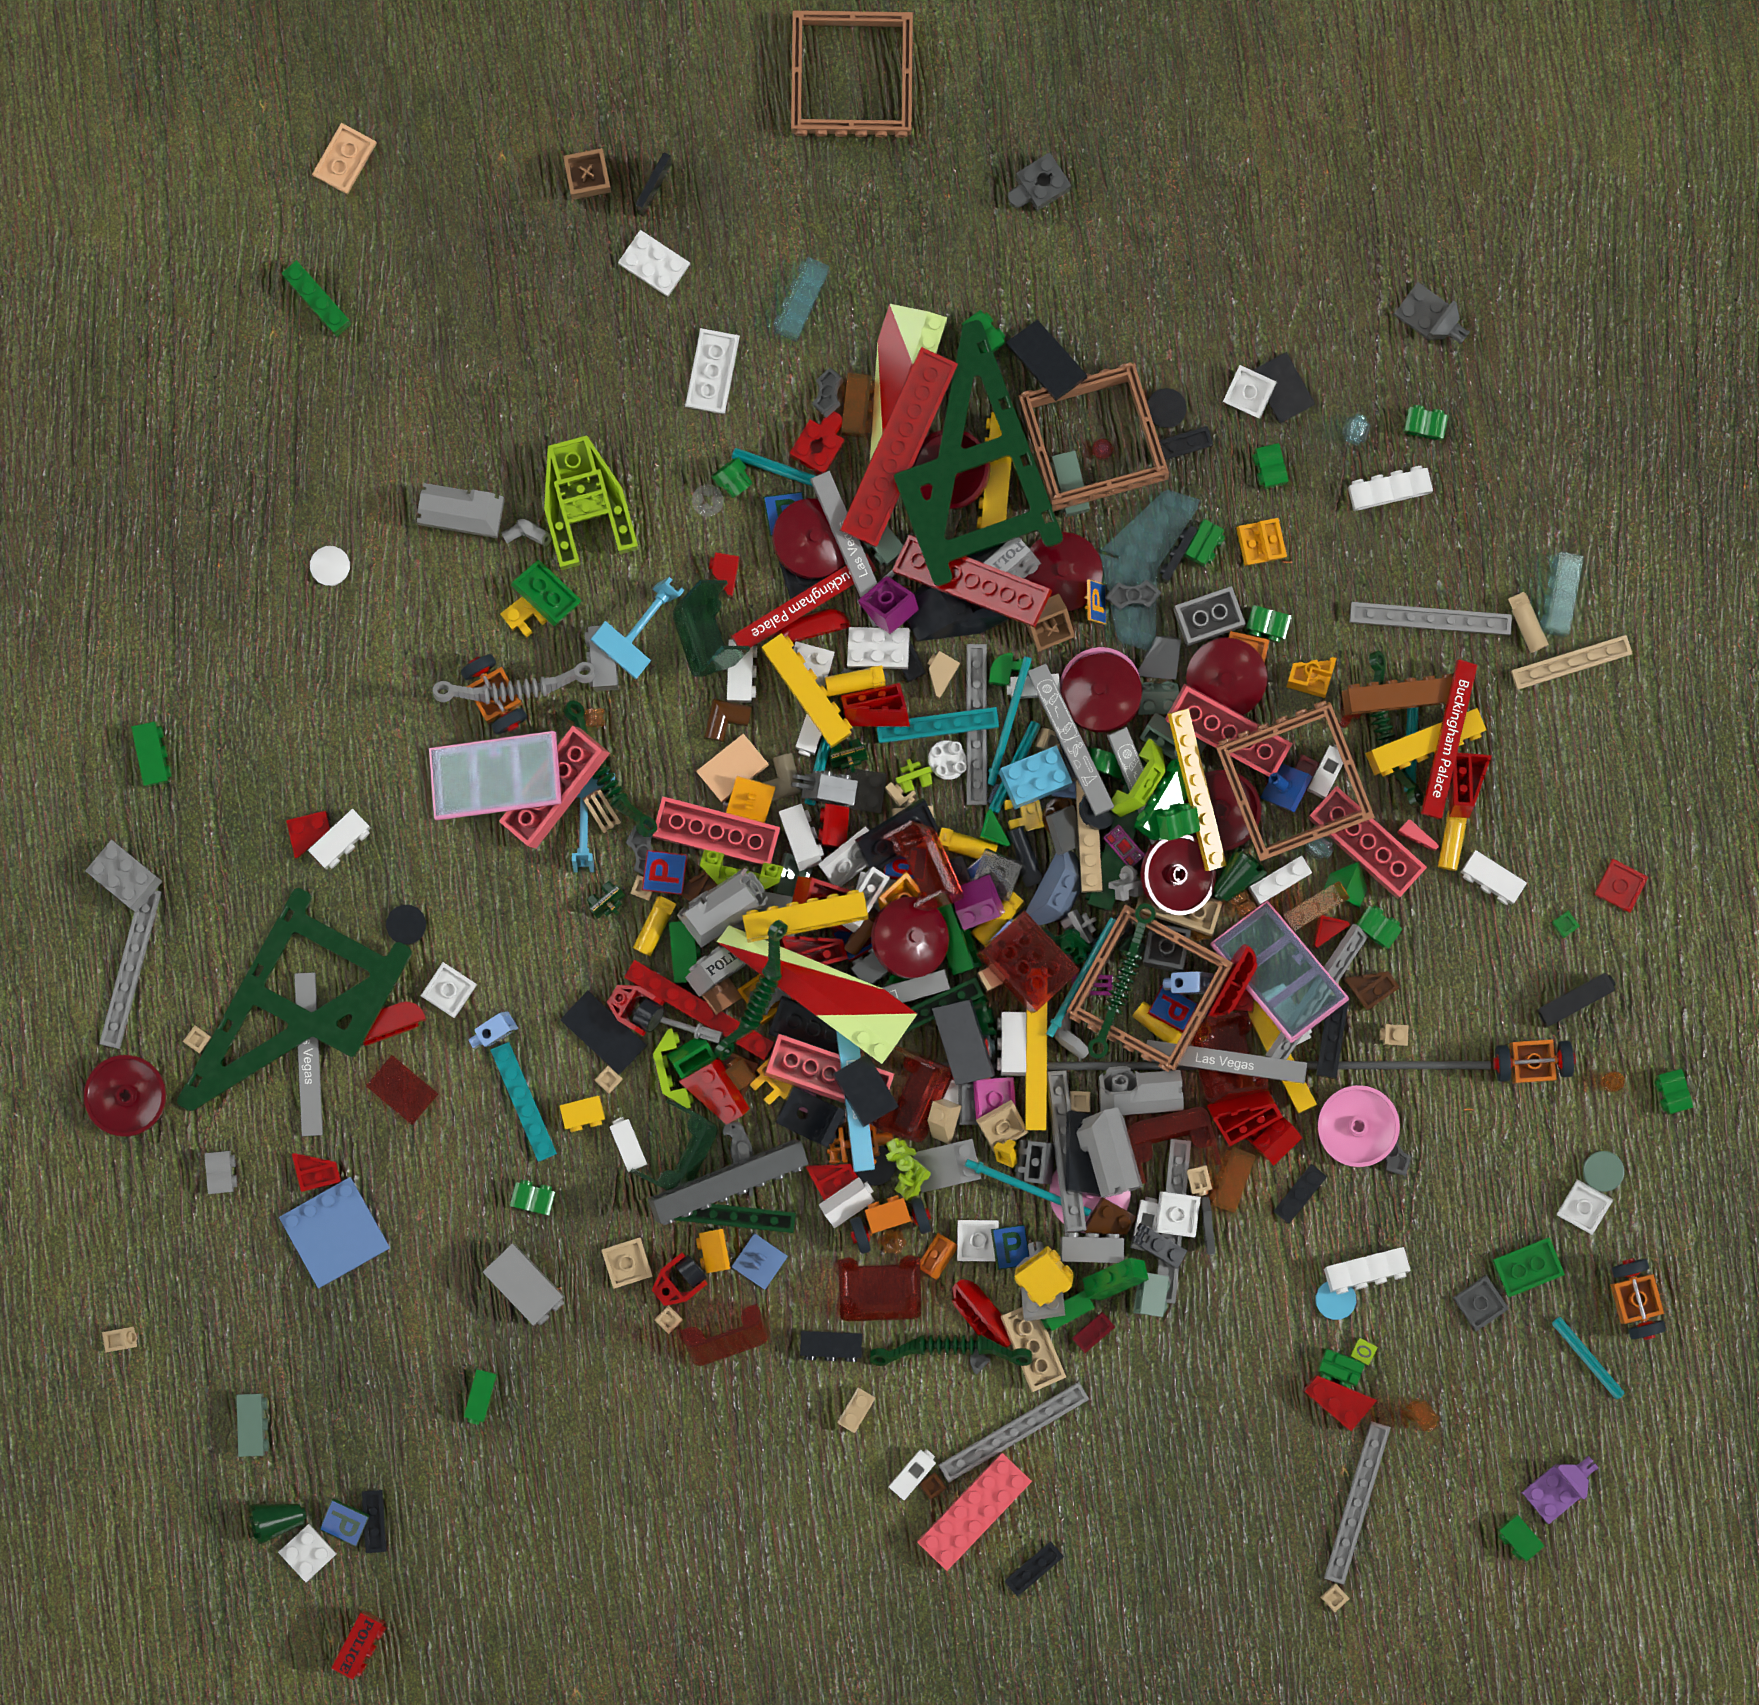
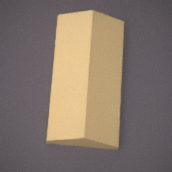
M1143 890V895L1139 896L1135 910L1141 904H1150L1155 909V917L1212 936L1222 902L1209 898L1204 906L1193 913L1171 915L1158 910L1148 900ZM1142 909L1140 911L1142 913L1151 915V911L1149 909Z
M1023 1307L1000 1316L1014 1350L1026 1348L1033 1353L1032 1363L1027 1366H1021L1031 1392L1066 1378L1047 1329H1045L1040 1319L1025 1321Z

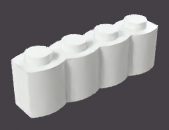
M1422 466L1410 468V472L1403 473L1402 470L1394 471L1389 477L1383 478V475L1371 477V481L1364 482L1363 479L1355 480L1348 487L1353 511H1358L1431 494L1433 488L1428 468L1422 469Z
M1404 1247L1334 1264L1324 1269L1330 1292H1336L1337 1295L1349 1292L1348 1288L1356 1287V1290L1368 1287L1367 1283L1375 1282V1285L1385 1283L1387 1278L1394 1277L1395 1280L1407 1277L1406 1273L1411 1271Z

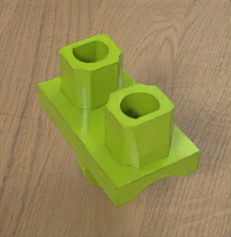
M910 758L906 759L907 766L900 769L902 773L908 771L910 773L896 778V783L900 785L904 794L915 791L912 780L918 778L922 788L932 785L931 767L928 766L914 771V769L921 767L920 762L912 763Z
M898 1138L886 1143L890 1152L886 1155L888 1161L895 1162L897 1168L901 1171L907 1172L911 1170L914 1166L912 1156L917 1154L915 1149L908 1147L905 1140L899 1141Z
M914 1160V1166L911 1170L899 1174L898 1179L900 1181L895 1190L906 1201H910L914 1196H918L921 1191V1184L924 1180H928L931 1172L917 1160Z

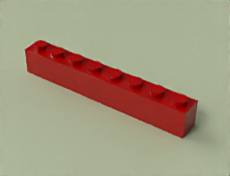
M636 960L633 961L624 976L626 980L642 987L704 1026L723 1032L722 1036L724 1038L738 1029L739 1021L722 1011L716 1015L707 1002ZM753 1031L734 1044L765 1061L775 1043L758 1032Z

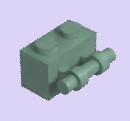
M1147 1273L1149 1280L1137 1285L1133 1313L1163 1317L1167 1310V1302L1165 1300L1166 1293L1170 1289L1169 1276Z

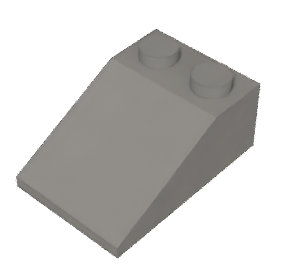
M973 1139L918 1151L913 1156L914 1160H917L931 1172L928 1180H924L920 1186L921 1193L982 1179L981 1174H977L975 1170L964 1166L967 1159L978 1163Z

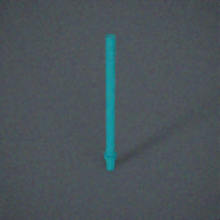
M1024 656L994 761L992 767H989L988 770L990 774L987 784L995 786L997 776L999 775L1000 765L1032 660L1031 657Z
M1110 917L1055 1018L1051 1019V1025L1046 1035L1053 1038L1057 1029L1061 1028V1022L1067 1013L1066 1011L1114 926L1115 919Z
M967 1159L964 1166L975 1170L977 1174H985L1062 1206L1061 1197L984 1166L983 1162L979 1161L977 1163L970 1159ZM1084 1207V1214L1088 1217L1091 1209Z

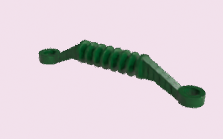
M1378 650L1370 653L1369 662L1375 671L1372 682H1379V685H1383L1386 660L1382 652ZM1389 711L1373 712L1369 715V717L1376 718L1371 725H1378V728L1373 732L1381 734L1375 738L1376 741L1383 742L1378 747L1393 742L1390 738L1395 736V733H1388L1393 728V725H1386L1391 718L1384 717ZM1399 766L1393 768L1392 774L1408 789L1407 797L1410 805L1414 808L1422 806L1424 796L1418 785L1404 771V768L1401 770Z
M569 701L563 708L564 715L567 719L574 722L575 727L581 728L587 733L584 707L578 701ZM605 760L592 778H600L597 781V786L604 785L601 791L602 793L608 791L605 795L606 799L613 798L609 805L636 821V829L640 835L651 837L657 831L656 822L631 805L626 793L619 794L623 787L618 786L615 788L619 781L617 779L612 780L615 776L614 773L607 774L610 771V767H603L606 764ZM643 824H646L650 830L645 828Z
M1141 904L1135 910L1138 923L1129 952H1122L1127 959H1120L1119 961L1124 965V967H1117V970L1122 974L1114 975L1119 980V982H1112L1111 984L1116 990H1109V993L1114 997L1106 998L1111 1005H1104L1103 1009L1107 1010V1015L1099 1035L1088 1044L1089 1054L1095 1059H1101L1107 1055L1109 1047L1106 1039L1115 1020L1114 1018L1117 1014H1123V1011L1118 1007L1126 1005L1121 999H1128L1124 991H1131V988L1126 984L1134 983L1129 978V976H1136L1132 968H1139V965L1134 961L1142 960V957L1138 955L1144 930L1146 925L1152 923L1156 916L1155 909L1150 904ZM1142 909H1149L1151 911L1150 918L1142 919L1140 911ZM1094 1044H1103L1104 1051L1101 1054L1094 1053L1092 1050Z
M776 920L768 929V961L762 970L763 975L759 977L760 982L756 983V989L753 990V995L749 999L750 1002L747 1003V1009L744 1010L745 1016L741 1017L738 1029L723 1039L715 1048L714 1055L722 1061L730 1057L734 1051L735 1042L759 1028V1022L763 1020L762 1015L766 1013L765 1008L769 1006L768 1001L772 1000V994L775 993L778 981L782 977L780 971L779 940L784 937L788 929L787 924L782 920Z
M921 1335L891 1351L882 1348L873 1349L870 1351L869 1361L876 1366H885L909 1354L925 1355L926 1349L929 1350L930 1355H933L934 1349H937L938 1355H941L942 1349H945L946 1355H949L951 1349H953L954 1355H957L959 1349H961L962 1355L966 1354L967 1349L973 1355L975 1349H977L979 1355L994 1354L1015 1365L1027 1366L1032 1363L1033 1353L1026 1348H1017L1011 1351L982 1335L978 1336L977 1341H975L973 1335L970 1336L969 1341H967L965 1335H962L961 1341L958 1340L957 1335H954L953 1341L950 1340L949 1335H946L945 1341H942L941 1335H938L936 1341H934L933 1335H930L928 1341H926L925 1335Z

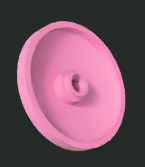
M1356 1085L1337 1091L1325 1102L1318 1119V1134L1324 1149L1336 1161L1347 1166L1366 1167L1380 1162L1392 1151L1399 1136V1117L1393 1103L1382 1092L1368 1086Z

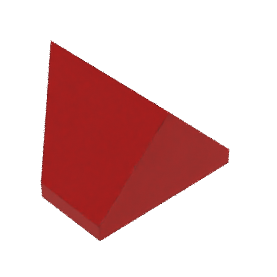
M1324 915L1319 916L1313 941L1314 949L1350 925L1349 922Z

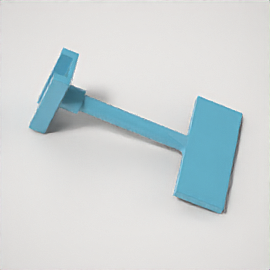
M670 577L658 582L654 586L653 590L657 593L655 596L656 600L626 637L622 636L609 623L604 621L590 639L635 679L639 677L651 660L632 644L633 640L662 604L679 597L684 592L683 588L675 590L669 585L672 581Z
M591 777L577 795L580 798V835L577 853H572L574 872H578V867H589L590 872H594L593 854L589 853V848H587L588 807L582 798L604 786H597V781L600 778L593 779Z

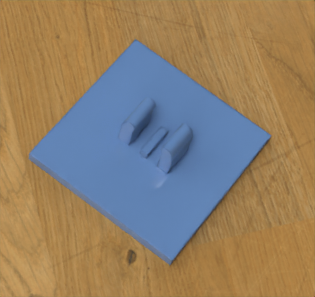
M754 1233L732 1265V1268L765 1290L788 1256Z

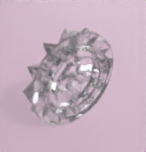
M704 484L697 487L692 494V506L702 516H713L723 507V494L714 485ZM702 494L707 497L714 495L711 499L713 507L708 503L705 505L702 503L704 501Z

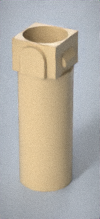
M1522 592L1509 598V603L1513 609L1512 613L1530 653L1548 646V641L1527 594Z

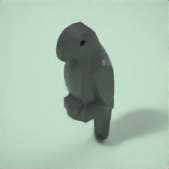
M731 1122L725 1125L723 1134L725 1136L729 1135L732 1138L730 1145L732 1164L753 1156L751 1143L741 1123ZM753 1187L749 1188V1196H753Z

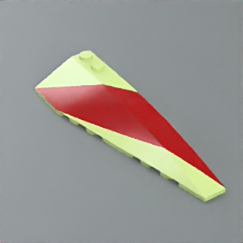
M889 304L877 341L870 460L920 348L923 347L937 354L947 323V317L928 311Z
M728 926L717 942L759 974L763 975L762 970L768 961L769 942L761 940L748 943L746 932ZM780 947V971L782 977L778 981L777 987L882 1064L917 1013L885 989Z

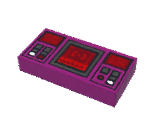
M1120 825L1103 838L1126 866H1134L1145 856Z

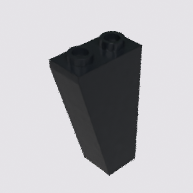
M1606 973L1600 974L1538 1008L1536 1011L1545 1027H1549L1614 992L1615 981L1611 975L1607 976Z

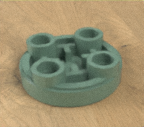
M1608 1151L1595 1152L1584 1162L1583 1177L1586 1183L1600 1192L1611 1191L1622 1182L1624 1166L1620 1158L1614 1153Z

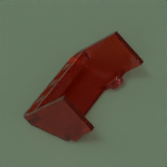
M909 821L884 835V839L894 843L893 849L895 853L906 858L920 892L917 894L916 903L913 904L914 908L930 911L964 898L962 889L941 841L932 827Z
M896 1045L893 1049L906 1055L903 1066L911 1074L897 1103L899 1107L870 1124L896 1136L914 1142H921L926 1138L930 1130L928 1117L932 1103L944 1098L953 1075L949 1067Z
M1195 1107L1139 1121L1132 1124L1129 1129L1130 1141L1142 1184L1146 1183L1142 1163L1148 1162L1152 1158L1153 1149L1151 1144L1191 1135L1192 1142L1196 1147L1205 1148L1210 1146L1215 1166L1222 1164L1210 1116L1203 1107Z

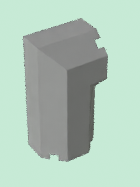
M427 483L423 484L425 490H422L420 495L418 513L421 514V517L417 518L418 525L498 539L505 500L503 496L499 495V499L494 498L495 494L490 492L471 490V494H469L468 490Z
M743 868L713 889H710L709 892L705 891L691 900L688 909L683 907L679 911L677 916L700 947L723 934L728 926L733 927L743 920L742 915H746V912L759 910L766 905L768 898L767 896L763 898L762 895L765 891L764 887L754 873L749 872L747 874V869Z
M1127 1066L1109 1067L1105 1075L1102 1073L1099 1076L1100 1112L1117 1107L1122 1115L1183 1111L1180 1070L1138 1073L1135 1071L1133 1073L1131 1068Z
M1119 1108L1103 1110L1083 1119L1081 1122L1082 1126L1077 1131L1080 1148L1084 1152H1089L1101 1197H1111L1143 1187L1125 1120Z

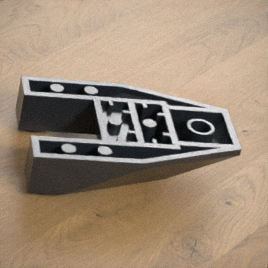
M1006 542L966 557L984 563ZM924 584L914 592L919 610L907 619L918 642L982 634L1011 620L1009 617Z

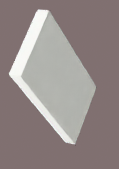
M700 328L685 407L725 415L739 344V335Z

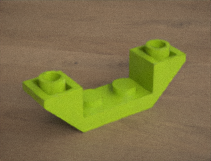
M1149 738L1138 755L1147 764L1129 794L1117 790L1111 799L1114 805V809H1111V811L1119 817L1145 806L1165 773L1162 748Z
M704 849L700 866L717 885L741 870L722 866L724 853ZM764 862L761 873H754V875L765 890L780 882L784 866Z
M671 1028L665 1033L653 1056L662 1093L683 1107L690 1109L691 1103H694L692 1093L687 1092L686 1088L671 1091L670 1088L674 1087L671 1075L667 1076L665 1069L669 1065L667 1056H662V1052L677 1049L676 1044H680L678 1032H673Z

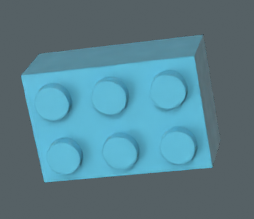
M1057 745L1002 767L999 771L1014 809L1069 788L1072 784L1071 777Z

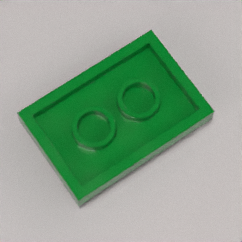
M539 559L511 584L554 627L582 602Z
M1550 1237L1492 1260L1507 1298L1565 1275Z

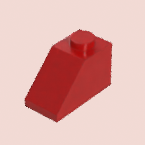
M715 552V557L710 558L709 569H712L713 577L729 598H733L739 556Z

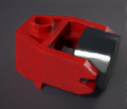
M617 985L607 1004L619 1022L644 1036L646 1032H652L660 1023L664 1014V1007L662 1005L665 1001L640 986ZM641 997H647V999H645L637 1008L633 1017V1023H631L629 1017L631 1016L633 1010L637 1006Z
M682 1252L660 1270L652 1291L664 1306L685 1302L708 1284L705 1281L707 1277L689 1254L685 1257ZM674 1265L694 1288L693 1290L680 1292L669 1279V1273ZM664 1288H668L670 1290L669 1295L666 1296L663 1294L662 1291Z

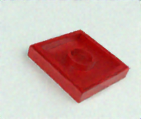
M1612 858L1593 895L1631 913L1648 876Z

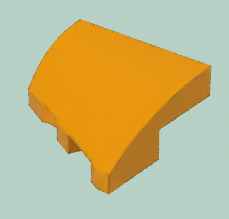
M1331 657L1330 660L1319 662L1318 660H1311L1309 663H1293L1286 687L1325 698L1337 658Z

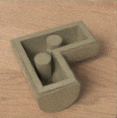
M792 753L774 757L773 763L778 778L762 782L776 786L772 801L802 793V789L791 787L792 782L800 783V780L792 779L793 774L798 775Z

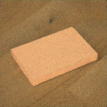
M341 123L312 175L348 195L377 142Z
M742 734L696 772L721 803H723L731 796L736 776L753 779L768 767L769 764L748 738Z

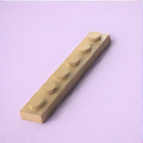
M1627 635L1512 670L1511 674L1516 689L1520 690L1632 655Z
M1077 780L1075 781L1081 893L1102 892L1099 830L1091 829L1092 827L1086 825L1080 817L1079 803L1084 792Z

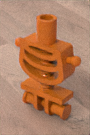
M869 1124L874 1158L880 1155L879 1146L886 1145L887 1142L893 1140L892 1131L877 1133L876 1126ZM842 1127L838 1128L839 1138H835L834 1142L831 1145L829 1144L830 1149H827V1154L830 1155V1164L840 1162L838 1153H841L844 1163L848 1162L846 1149L851 1148L850 1140L845 1141Z

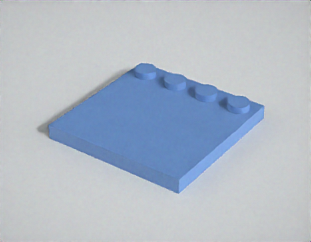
M351 1177L279 1217L318 1289L390 1249L389 1244Z

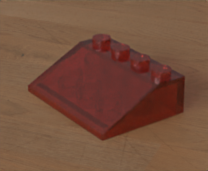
M1023 911L976 954L1031 1014L1037 1012L1080 971L1026 911Z

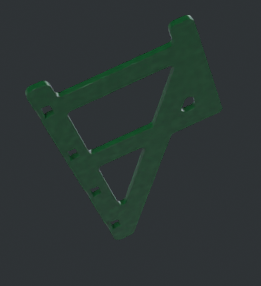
M979 320L968 322L962 327L956 359L958 365L953 375L938 458L894 475L895 483L932 582L936 586H942L951 582L952 573L948 564L956 559L1033 532L1040 533L1046 547L1058 545L1063 540L1062 532L1009 397L984 327ZM984 342L987 352L981 354L977 344ZM978 376L982 380L1002 435L987 442L963 449L961 444L973 379ZM1005 398L1009 409L1002 410L999 400ZM1026 454L1030 465L1023 467L1020 457ZM1010 457L1028 501L1030 511L950 540L945 539L956 475L995 460ZM927 484L933 487L929 500H925L920 491V488ZM1048 511L1052 522L1045 524L1042 513Z
M301 888L294 889L227 1008L222 1021L197 1062L192 1075L177 1099L178 1105L188 1111H195L312 1037L352 1058L355 1057L412 955V949L401 942H396L387 956L378 954L308 916L306 910L312 900L311 894ZM291 909L294 911V914L290 921L287 922L283 919L288 910ZM294 933H299L370 973L367 979L314 1012L304 1009L265 986ZM258 964H260L264 968L259 977H256L253 973ZM253 1006H258L288 1023L287 1029L229 1065L222 1066L225 1055ZM347 1015H352V1020L347 1029L343 1030L337 1026L339 1020ZM229 1019L233 1024L227 1033L222 1029ZM198 1074L203 1078L196 1088L191 1085Z

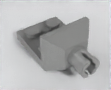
M1033 1242L1029 1243V1257H1025L1015 1269L1043 1250L1044 1243L1036 1242V1247H1034ZM1021 1288L1025 1321L1065 1316L1062 1292L1057 1294L1050 1304L1045 1303L1040 1307L1036 1302L1033 1303L1030 1300L1025 1288Z

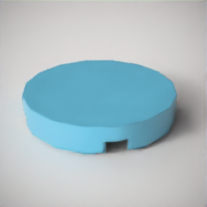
M1328 1282L1323 1283L1318 1288L1315 1296L1319 1312L1332 1320H1340L1349 1316L1356 1305V1294L1353 1287L1348 1288L1349 1292L1337 1295L1336 1292H1330Z

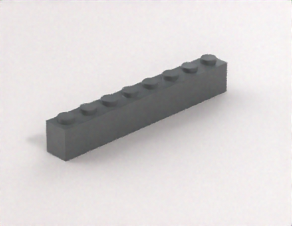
M793 1139L647 1199L655 1221L667 1225L674 1222V1218L692 1215L696 1209L704 1210L711 1207V1203L716 1201H727L730 1199L729 1196L733 1194L741 1195L748 1192V1188L753 1186H764L767 1184L766 1181L770 1179L778 1180L785 1177V1173L790 1171L792 1173L801 1171L803 1166L808 1164L801 1141Z

